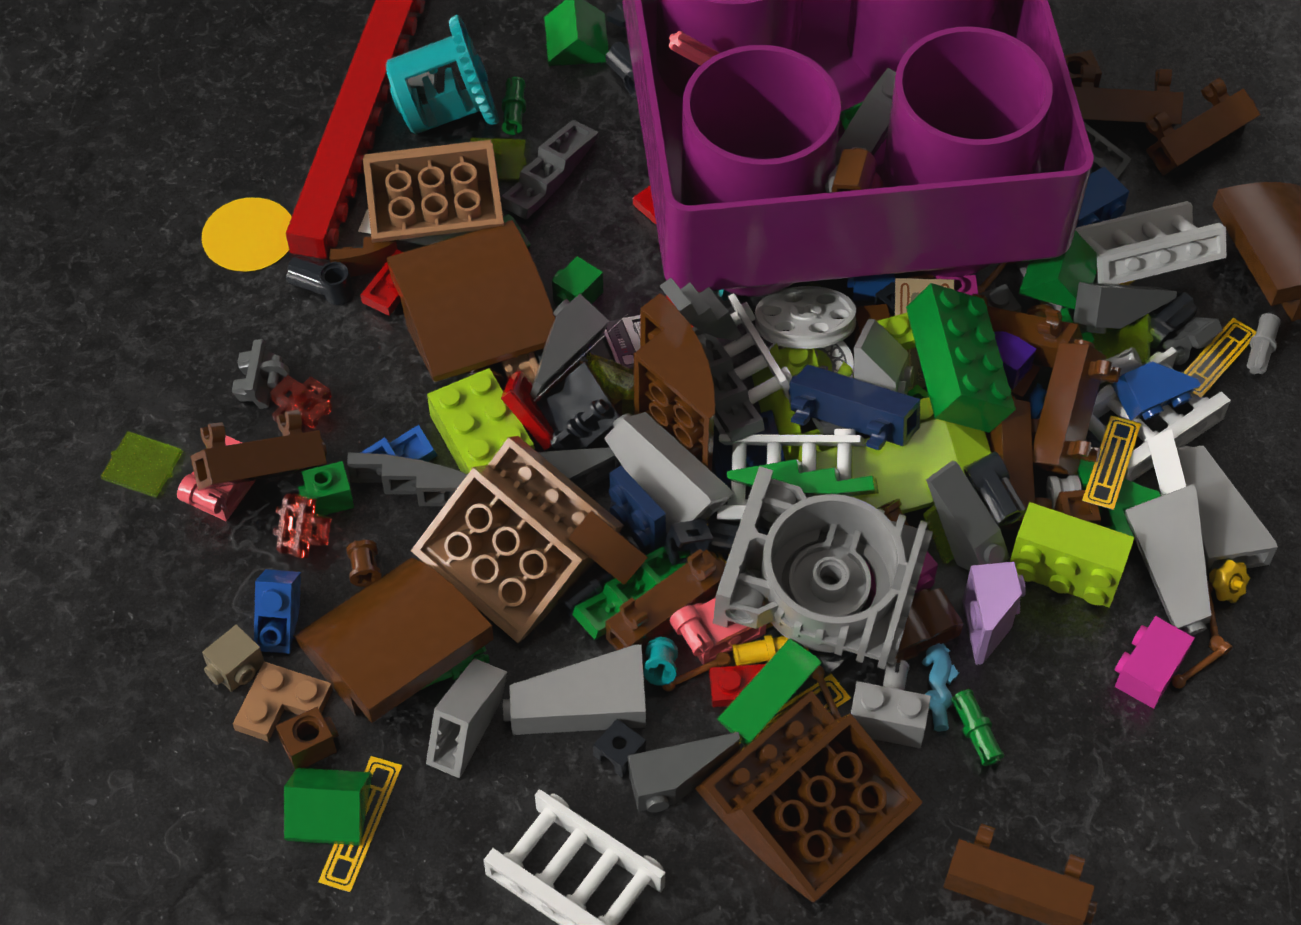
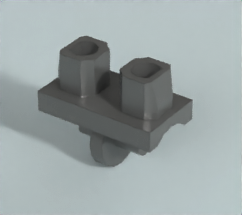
M263 339L253 341L251 351L239 353L238 367L246 375V378L233 381L232 393L239 401H253L259 409L269 408L272 389L276 388L278 383L288 380L290 369L286 364L282 363L281 356L266 349Z

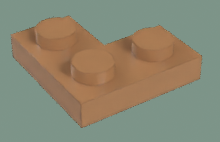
M264 661L233 722V727L235 731L269 742L284 710L300 715L312 708L318 707L322 714L333 691L332 684Z

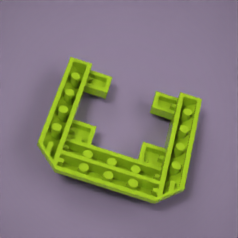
M907 313L877 321L905 350L916 347ZM776 343L769 350L779 368L782 369L786 366L792 377L798 375L807 364L820 368L814 348L795 349L786 347L779 349ZM768 366L752 375L755 387L774 377ZM782 389L758 401L761 413L772 410L779 435H821L818 429L802 433L801 426L791 422V418L796 412L791 411V403ZM930 398L920 399V428L904 446L886 441L881 450H876L866 446V442L870 438L865 439V446H852L851 479L874 476L877 479L879 494L851 497L860 499L875 508H879L895 499H900L902 503L900 509L903 514L933 506L935 503L926 479L952 460L957 462L964 472L963 467L991 454L985 432L935 419ZM782 446L786 461L797 459L802 463V446ZM816 446V470L833 467L837 469V446Z

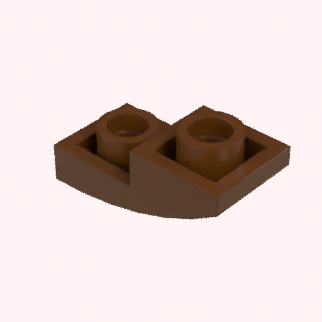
M363 237V248L344 247L342 249H330V262H341L346 265L350 277L369 274L382 269L387 262V257L392 256L398 250L397 240L372 243L371 237Z
M593 510L589 512L568 537L571 542L624 585L648 558Z

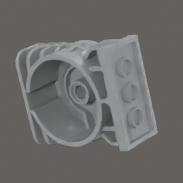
M759 466L716 593L713 624L727 628L729 621L757 629L771 622L787 639H792L804 648L820 652H835L834 654L842 656L843 651H850L857 654V662L863 663L865 656L879 660L877 668L885 669L886 663L894 665L933 533L926 530L928 522L920 521L918 528L904 524L906 516L899 514L897 522H894L884 515V510L877 509L860 499L846 495L825 494L807 498L801 487L772 479L773 470ZM760 527L770 529L768 535L758 533ZM821 533H828L825 542L817 543ZM859 542L865 545L862 557L856 552ZM805 548L796 556L790 567L788 576L789 597L782 588L783 571L788 561L797 552ZM867 562L875 578L876 593L869 609L858 613L864 607L871 588V575L866 564ZM752 568L760 570V579L746 575L745 572ZM825 577H831L835 579L838 583L834 585H828L824 583L821 579Z

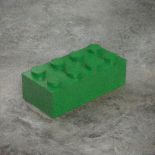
M930 283L906 307L934 417L935 419L990 433L1013 413L1016 408L987 306L982 298Z

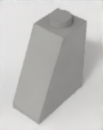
M475 658L471 661L434 709L426 760L427 765L457 778L461 777L503 699L507 671Z

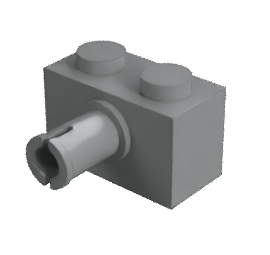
M895 659L894 665L890 663L885 665L883 686L857 681L851 714L871 739L921 748L931 696L905 691L910 666L906 661L901 660L899 671L895 673L897 659Z

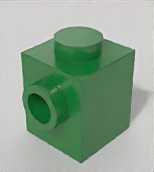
M577 256L565 269H560L552 279L553 301L559 306L564 300L568 299L571 302L581 294L592 304L603 293V272Z
M343 461L301 471L305 485L298 486L303 507L310 505L313 518L354 508Z

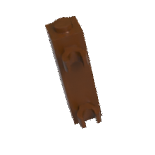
M1096 65L1080 66L1079 87H1074L1083 120L1147 123L1165 111L1170 117L1172 124H1181L1184 92H1170L1172 69H1156L1155 91L1094 88Z
M1219 77L1201 90L1204 98L1212 103L1214 107L1176 130L1172 128L1171 119L1165 111L1146 123L1148 131L1159 140L1146 149L1162 176L1261 115L1256 108L1255 102L1248 96L1244 88L1229 96L1224 81Z
M972 294V296L984 299L994 332L1002 331L1013 334L1037 349L1033 364L1053 368L1059 343L1074 344L1075 340H1083L1079 324L1062 321L1061 312L1058 310L1046 308L1045 318L988 306L986 296Z
M1078 339L1074 341V344L1059 343L1032 447L1033 464L1046 472L1077 475L1080 460L1098 462L1101 449L1099 447H1091V442L1085 440L1100 381L1118 382L1121 368L1111 367L1112 362L1106 361L1107 356L1096 350L1095 344L1092 342Z
M1012 395L1016 410L990 433L985 432L991 453L996 451L1000 455L1008 470L1009 481L1026 510L1029 502L1052 509L1051 499L1035 498L1032 441L1035 439L1040 419H1031L1030 402L1017 400ZM1025 514L1018 521L1008 526H1000L999 528L1013 531L1019 530Z
M299 410L286 411L283 415L277 416V424L283 436L232 445L225 444L226 433L223 422L208 424V427L200 428L201 438L207 449L199 451L190 457L199 491L294 474L321 467L327 464L326 445L321 439L319 430L302 433L301 414Z
M701 549L697 550L687 558L688 563L636 600L630 598L619 607L620 611L605 621L606 639L616 650L632 645H641L643 654L650 640H654L657 637H666L674 631L669 620L677 610L688 605L704 604L716 598L726 563L719 557L714 558L707 549L704 551Z
M980 823L974 844L961 839L958 840L943 888L1048 925H1083L1084 922L1091 925L1098 902L1091 900L1095 886L1079 881L1085 863L1084 858L1070 854L1063 875L990 850L989 847L995 828Z

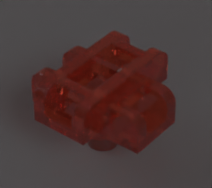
M287 375L270 392L273 402L279 406L272 414L273 420L276 423L278 415H283L286 411L299 410L302 419L301 430L306 425L314 429L318 425V419L323 414L328 415L332 411L331 403H329L332 397L331 390L311 376L302 384ZM290 390L292 394L287 398L284 395ZM311 402L312 404L305 410L304 407Z
M286 494L284 496L282 506H277L275 512L280 514L279 526L273 528V534L278 535L277 552L292 554L297 558H308L310 544L318 546L328 545L331 518L314 514L316 499L299 494ZM293 517L297 518L295 530L291 529Z

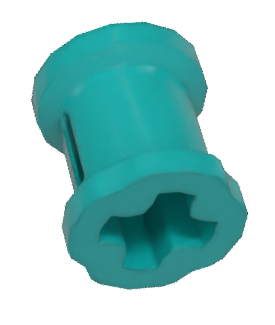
M657 637L654 640H650L646 645L645 651L648 660L644 665V677L654 685H667L676 677L674 662L678 657V647L674 644L673 640L666 637Z

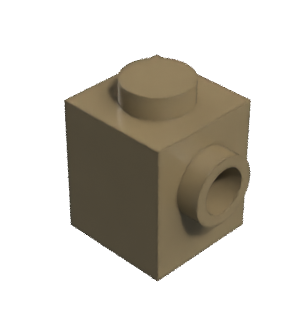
M238 625L233 626L202 652L207 665L204 668L207 676L216 685L223 683L231 692L239 685L247 684L264 662L260 647Z

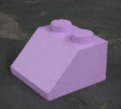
M1015 562L974 565L970 568L962 603L976 665L983 664L1011 630L1015 615L1020 613V598L1025 596V581L1023 575H1017Z

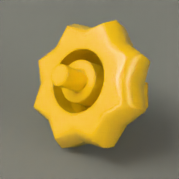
M1227 560L1219 569L1214 568L1209 573V582L1212 583L1216 598L1219 601L1227 600L1230 603H1236L1240 596L1246 594V586L1250 577L1247 574L1244 563Z

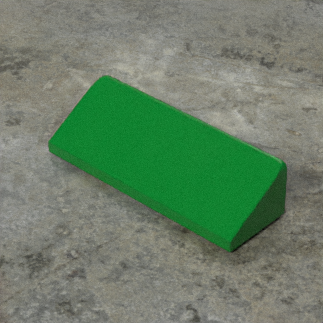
M788 639L722 712L717 720L730 733L739 732L740 742L743 745L750 743L821 664V661L795 641Z

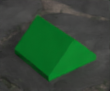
M565 0L544 17L548 66L606 62V54L609 51L604 12L585 0Z
M1075 230L1072 244L1065 254L1051 259L1029 261L1019 294L1075 310L1079 282H1094L1097 273V253Z
M296 768L284 786L285 841L361 846L372 779L371 772Z

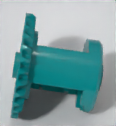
M459 14L451 17L449 21L452 36L388 59L386 62L392 98L398 112L402 114L409 130L414 134L425 132L478 111L482 113L483 118H485L488 124L499 123L498 113L487 82L488 77L479 54L476 53L469 33ZM456 61L467 89L461 91L452 68H446L443 93H437L428 76L422 77L428 101L427 104L422 105L417 89H411L408 79L426 72L433 75L438 72L437 68Z

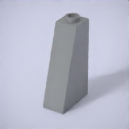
M646 412L633 416L630 413L620 416L613 422L614 428L604 438L623 468L666 513L667 535L672 523L705 519L706 522L734 495L726 484Z
M1204 445L1178 447L1177 451L1186 486L1194 484L1197 489L1206 574L1209 575L1214 568L1219 569L1227 560L1244 563L1246 568L1270 565L1278 548L1276 540Z
M1194 484L1126 509V519L1171 625L1193 636L1207 629L1205 624L1210 623L1211 609L1197 489Z
M632 645L511 684L510 699H503L504 722L511 721L512 735L607 730L616 719L629 728H646L641 645Z

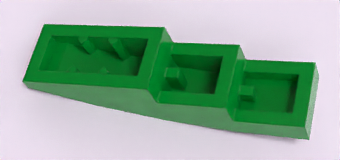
M797 459L759 465L760 467L773 470L772 479L801 487L806 497L825 494L846 496L879 494L877 479L874 476L841 481L840 473L835 467L803 472L802 463ZM759 466L726 471L727 478L733 482L752 487Z
M661 547L646 555L648 558L625 585L616 578L607 582L602 593L576 605L572 615L596 640L606 634L605 621L620 611L619 607L630 598L638 599L685 564L672 565L664 547ZM690 551L678 553L680 558L691 555Z

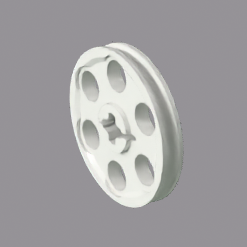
M816 286L786 288L780 292L767 295L757 304L755 308L756 330L765 340L773 344L777 343V345L795 349L826 347L836 344L852 334L856 327V306L848 296L829 288Z

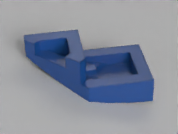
M419 425L390 443L384 437L360 452L387 454L426 462L438 456Z

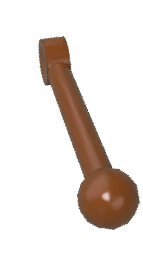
M1014 262L1000 263L980 286H977L978 294L985 292L986 288L1007 265L1014 264Z
M1207 581L1211 609L1209 625L1212 636L1209 641V647L1211 650L1216 651L1225 641L1218 633L1211 595L1213 586L1211 582Z
M1228 641L1224 642L1215 652L1184 674L1174 675L1171 680L1172 685L1178 689L1183 688L1189 678L1220 656H1225L1231 651L1233 646Z
M720 652L716 655L715 660L675 677L671 683L663 685L662 689L670 692L674 690L677 684L700 675L711 667L729 666L730 655L726 652Z
M818 666L811 676L817 680L832 716L836 720L841 718L823 677L825 671L823 667Z

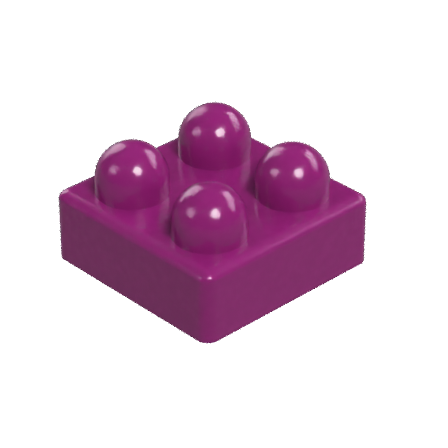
M623 0L663 271L666 281L672 278L680 289L691 282L698 292H703L709 287L712 291L725 290L740 296L760 297L780 292L793 283L914 271H921L925 274L939 277H962L974 274L990 264L1051 259L1059 257L1069 250L1077 226L1094 156L1048 0ZM681 31L718 51L719 54L713 56L700 66L672 51L669 48V37L671 34ZM887 68H890L896 72L888 133L886 140L874 154L877 162L876 173L881 177L884 188L826 193L825 185L828 176L836 168L837 143L845 132L840 121L841 111L863 102Z

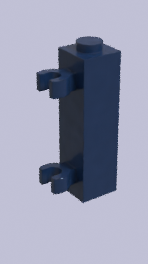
M809 364L798 375L793 376L789 383L788 393L791 395V411L796 412L791 418L793 423L804 426L813 417L847 429H854L856 432L871 436L866 442V446L876 450H881L886 441L904 446L920 428L919 398Z

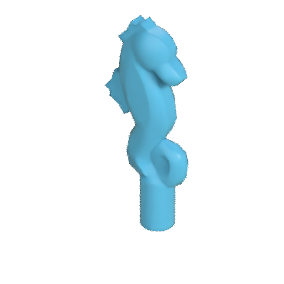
M938 643L929 647L925 653L926 657L922 660L924 666L934 663L928 681L933 690L926 692L925 695L931 696L929 709L932 710L934 730L938 732L949 729L947 709L952 705V695L946 683L950 685L959 674L955 666L951 664L950 650L945 647L944 643Z

